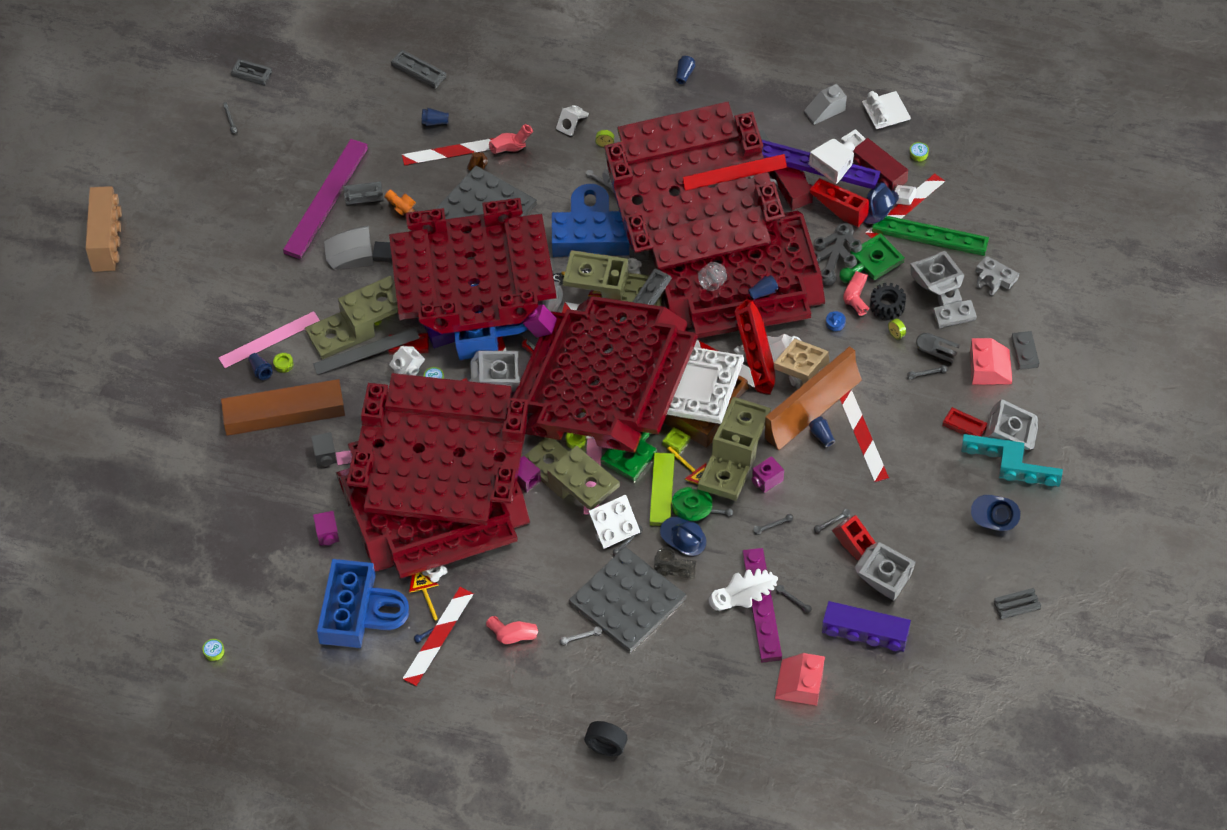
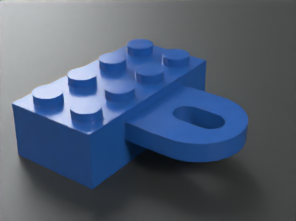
M596 184L581 185L571 195V212H552L553 257H569L571 250L608 256L629 255V242L620 211H609V195L603 187ZM589 194L596 197L595 205H585V196Z
M522 321L517 324L455 332V345L459 360L473 358L477 351H498L497 337L519 334L528 330V328Z
M332 559L317 629L319 643L361 648L365 628L393 630L406 622L409 616L408 600L399 591L373 588L376 576L373 563ZM382 606L398 607L400 609L396 614L382 613L378 610Z

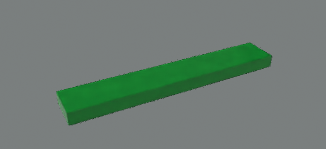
M886 216L880 222L873 224L872 227L873 233H881L887 236L985 256L989 237L891 216Z

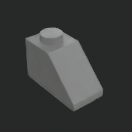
M835 84L820 91L806 107L804 113L815 125L845 111L847 96Z

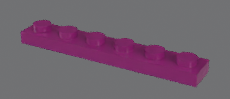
M763 548L742 551L745 572L746 570H751L754 576L757 569H760L761 574L764 570H767ZM769 589V595L761 593V601L752 599L751 606L761 663L782 660L771 590Z

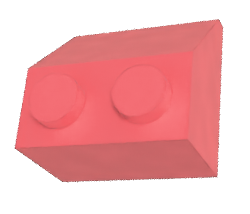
M972 338L970 346L972 385L1012 384L1010 349L992 338Z
M802 653L783 659L775 699L817 706L825 656Z

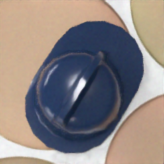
M880 183L874 190L871 189L867 194L869 210L864 222L875 224L883 220L899 199L898 193L891 191L885 183Z
M982 495L974 500L971 506L973 520L978 525L986 528L1008 531L1013 529L1020 520L1021 511L1019 506L1008 498Z
M671 517L666 519L660 527L662 539L683 554L696 556L702 553L706 547L705 534L701 527L694 522H689L680 517Z

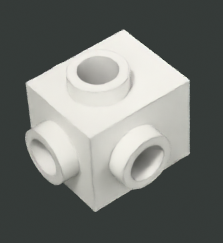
M401 346L393 355L389 365L396 374L415 376L419 372V368L425 358L414 347Z

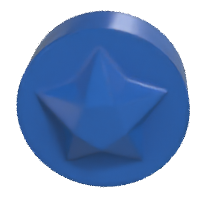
M838 311L830 312L826 317L827 328L832 331L842 330L845 327L846 321L844 314Z

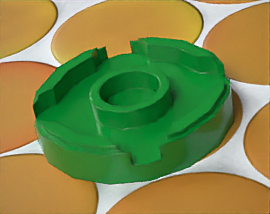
M685 487L673 495L672 510L681 519L689 521L700 520L710 514L712 510V497L708 492L698 488Z

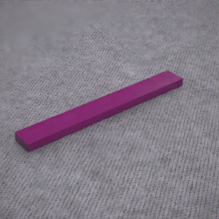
M350 139L283 249L284 254L298 259L303 257L343 191V186H346L366 153L368 144Z

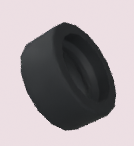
M594 721L589 724L584 737V741L589 748L606 756H620L628 740L624 730L605 721Z

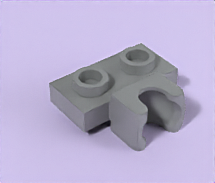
M986 256L976 267L975 272L980 274L976 285L977 288H981L984 285L991 288L989 294L993 295L1000 285L1009 290L1018 280L1020 273Z
M958 288L954 289L952 298L947 297L945 293L938 295L940 307L933 308L938 328L976 320L977 316L972 301H962Z

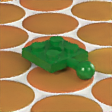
M880 233L863 243L860 252L854 253L850 251V254L856 257L857 265L852 268H843L839 273V278L842 282L849 283L856 271L861 272L864 270L875 281L903 264L905 257ZM873 255H881L882 258H881V259H875V258H873L872 256H873Z
M641 433V439L635 453L631 452L634 454L633 458L626 459L623 457L628 451L609 448L602 456L601 463L635 482L654 457V453H657V448L645 442L652 433Z

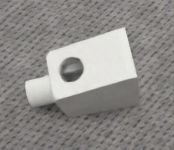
M831 139L810 152L809 165L837 184L852 166L855 146L849 140L842 144L836 139Z

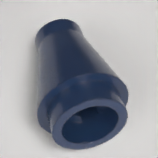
M682 56L678 60L675 79L677 83L685 84L696 67L695 60L692 57Z
M427 107V109H422L421 124H426V126L448 124L449 113Z
M772 275L764 276L752 288L748 289V293L755 300L759 297L775 293L778 285Z
M253 353L248 357L256 378L267 380L272 376V365L260 357L258 353Z
M820 416L809 423L810 432L825 447L835 443L836 440L826 419Z

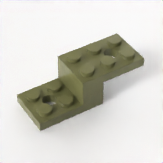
M571 250L563 279V286L601 291L602 298L633 302L649 276L629 273L627 258ZM588 268L591 272L583 273L581 270ZM664 291L654 304L655 306L662 305Z
M391 275L338 298L339 313L305 327L306 334L322 360L374 338L373 323L398 313L395 281ZM380 297L387 298L383 302L377 301V299ZM331 333L336 335L334 338L331 339L326 337L328 334Z
M736 397L732 398L722 423L713 438L712 455L698 483V489L737 501L755 461L758 440L765 427V418L771 412V408ZM743 417H747V418H749L750 420H749V421H743V420H741V419H742ZM727 476L729 479L722 480L719 477Z
M545 438L524 455L541 470V481L560 498L564 499L567 495L571 494L589 510L594 509L620 487V482L578 446H575L569 452L555 439ZM547 458H552L554 462L551 464H546L544 460ZM589 481L596 483L594 487H587L585 484Z

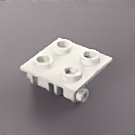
M871 91L868 93L867 100L862 101L876 129L911 119L897 91L881 96Z
M626 495L589 510L597 534H595L598 542H601L603 549L640 533Z

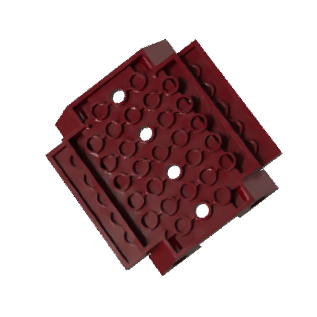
M729 101L618 126L617 131L621 142L604 145L608 173L628 242L634 253L650 249L652 255H654L658 270L768 245L771 240L765 222L785 218L775 182H771L768 172L756 174L752 179L743 177L717 183L713 188L704 186L685 191L683 181L685 176L764 159L762 154L763 143L753 111L735 115L733 118ZM675 188L680 192V194L678 196H672L670 195L669 190ZM639 197L642 199V203L635 205L632 199Z
M520 198L482 203L483 214L445 219L444 208L406 213L407 227L411 231L389 234L399 320L419 317L420 323L441 334L521 323L538 307V301L556 299V289L542 214L520 216L523 214Z
M798 210L785 212V218L765 222L771 240L768 245L660 270L672 278L664 289L666 308L687 321L686 328H692L693 325L694 333H697L698 338L739 331L735 310L746 299L754 302L762 317L764 326L811 318L809 306L825 304L821 271L803 213ZM791 247H795L798 250L795 252H791L788 249ZM758 254L760 257L752 258L751 255ZM718 260L721 261L722 264L718 266L714 265L712 262ZM677 267H682L684 270L682 272H677L674 269ZM772 275L778 285L775 293L753 300L748 293V289L752 288L764 276Z
M591 296L578 305L577 310L567 309L565 313L551 311L557 318L553 332L550 335L539 337L522 375L520 384L513 396L516 399L528 400L527 413H532V415H530L526 424L525 434L561 440L564 432L594 437L599 447L635 453L641 439V434L637 431L659 434L698 339L697 333L685 331L687 321L662 306ZM622 317H626L624 321L618 322ZM610 348L613 349L610 353H604ZM596 380L599 381V383L596 385H590ZM586 413L585 416L577 418V415Z
M396 373L391 375L389 389L386 384L368 383L361 413L362 427L357 450H353L346 485L368 487L364 512L488 525L492 503L511 504L515 496L526 432L528 400L510 398L511 386ZM377 443H381L384 445L380 449H376L373 447ZM416 448L424 449L422 453L414 452ZM457 452H462L465 454L463 457L460 458L454 456V454ZM499 456L505 458L502 462H497L494 459Z
M358 441L348 444L351 456L353 455V450H357ZM377 443L373 447L376 449H380L384 445L381 443ZM416 448L414 450L415 453H422L424 451L423 448ZM457 452L454 454V456L458 458L463 457L465 455L462 452ZM499 456L496 457L494 460L497 462H502L505 460V458ZM350 468L336 472L348 507L351 506L359 526L361 540L369 561L374 564L375 572L395 565L400 579L517 542L518 537L514 528L530 523L523 493L518 482L511 504L493 502L488 525L364 512L368 487L346 485Z

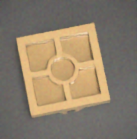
M794 338L774 362V369L801 379L803 386L821 368L829 364V351Z

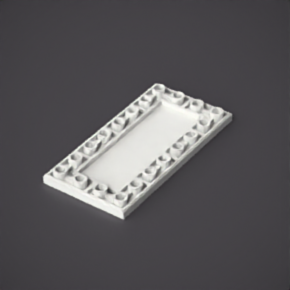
M694 347L667 415L721 424L744 361L743 355ZM610 348L604 353H610L613 349ZM596 380L590 385H596L599 383V381Z

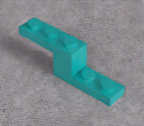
M964 434L961 452L1001 457L999 478L1009 481L1018 480L1030 484L1039 483L1060 487L1063 469L1022 463L1025 443Z

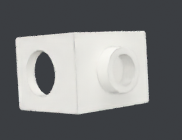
M575 105L563 108L556 129L569 136H573L578 119L588 117L589 113ZM564 119L571 121L570 129L563 127Z

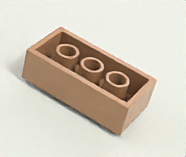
M113 186L90 187L86 252L92 272L115 271L116 263H119L117 247H120L118 232H121V223L118 219L122 216L121 205L118 206L119 198L118 194L114 193Z

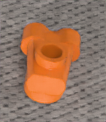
M391 189L385 194L387 201L396 206L394 210L403 216L406 213L414 212L412 207L416 202L404 193L400 198Z

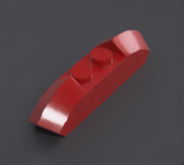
M746 299L735 310L749 368L762 374L754 388L759 393L771 395L775 384V369L762 317L752 300Z

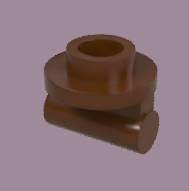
M473 152L467 169L471 171L475 166H478L484 170L488 164L485 154L483 152Z

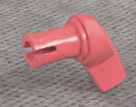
M524 124L517 134L503 133L489 142V149L494 154L504 151H520L526 146L525 141L533 133V129L529 125Z
M856 271L845 289L843 300L845 304L851 305L859 316H863L867 313L866 311L869 310V307L863 302L860 295L868 275Z
M491 616L486 622V626L496 634L497 641L503 644H513L521 640H534L538 633L536 624L517 621L504 625L496 616Z

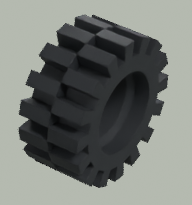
M883 283V287L879 284L877 289H873L870 307L876 317L880 315V319L886 317V320H890V317H892L894 320L896 316L900 317L904 312L906 294L902 288L899 290V285L896 284L893 287V283H890L889 286H887V283ZM891 298L895 303L886 305L881 302V299Z

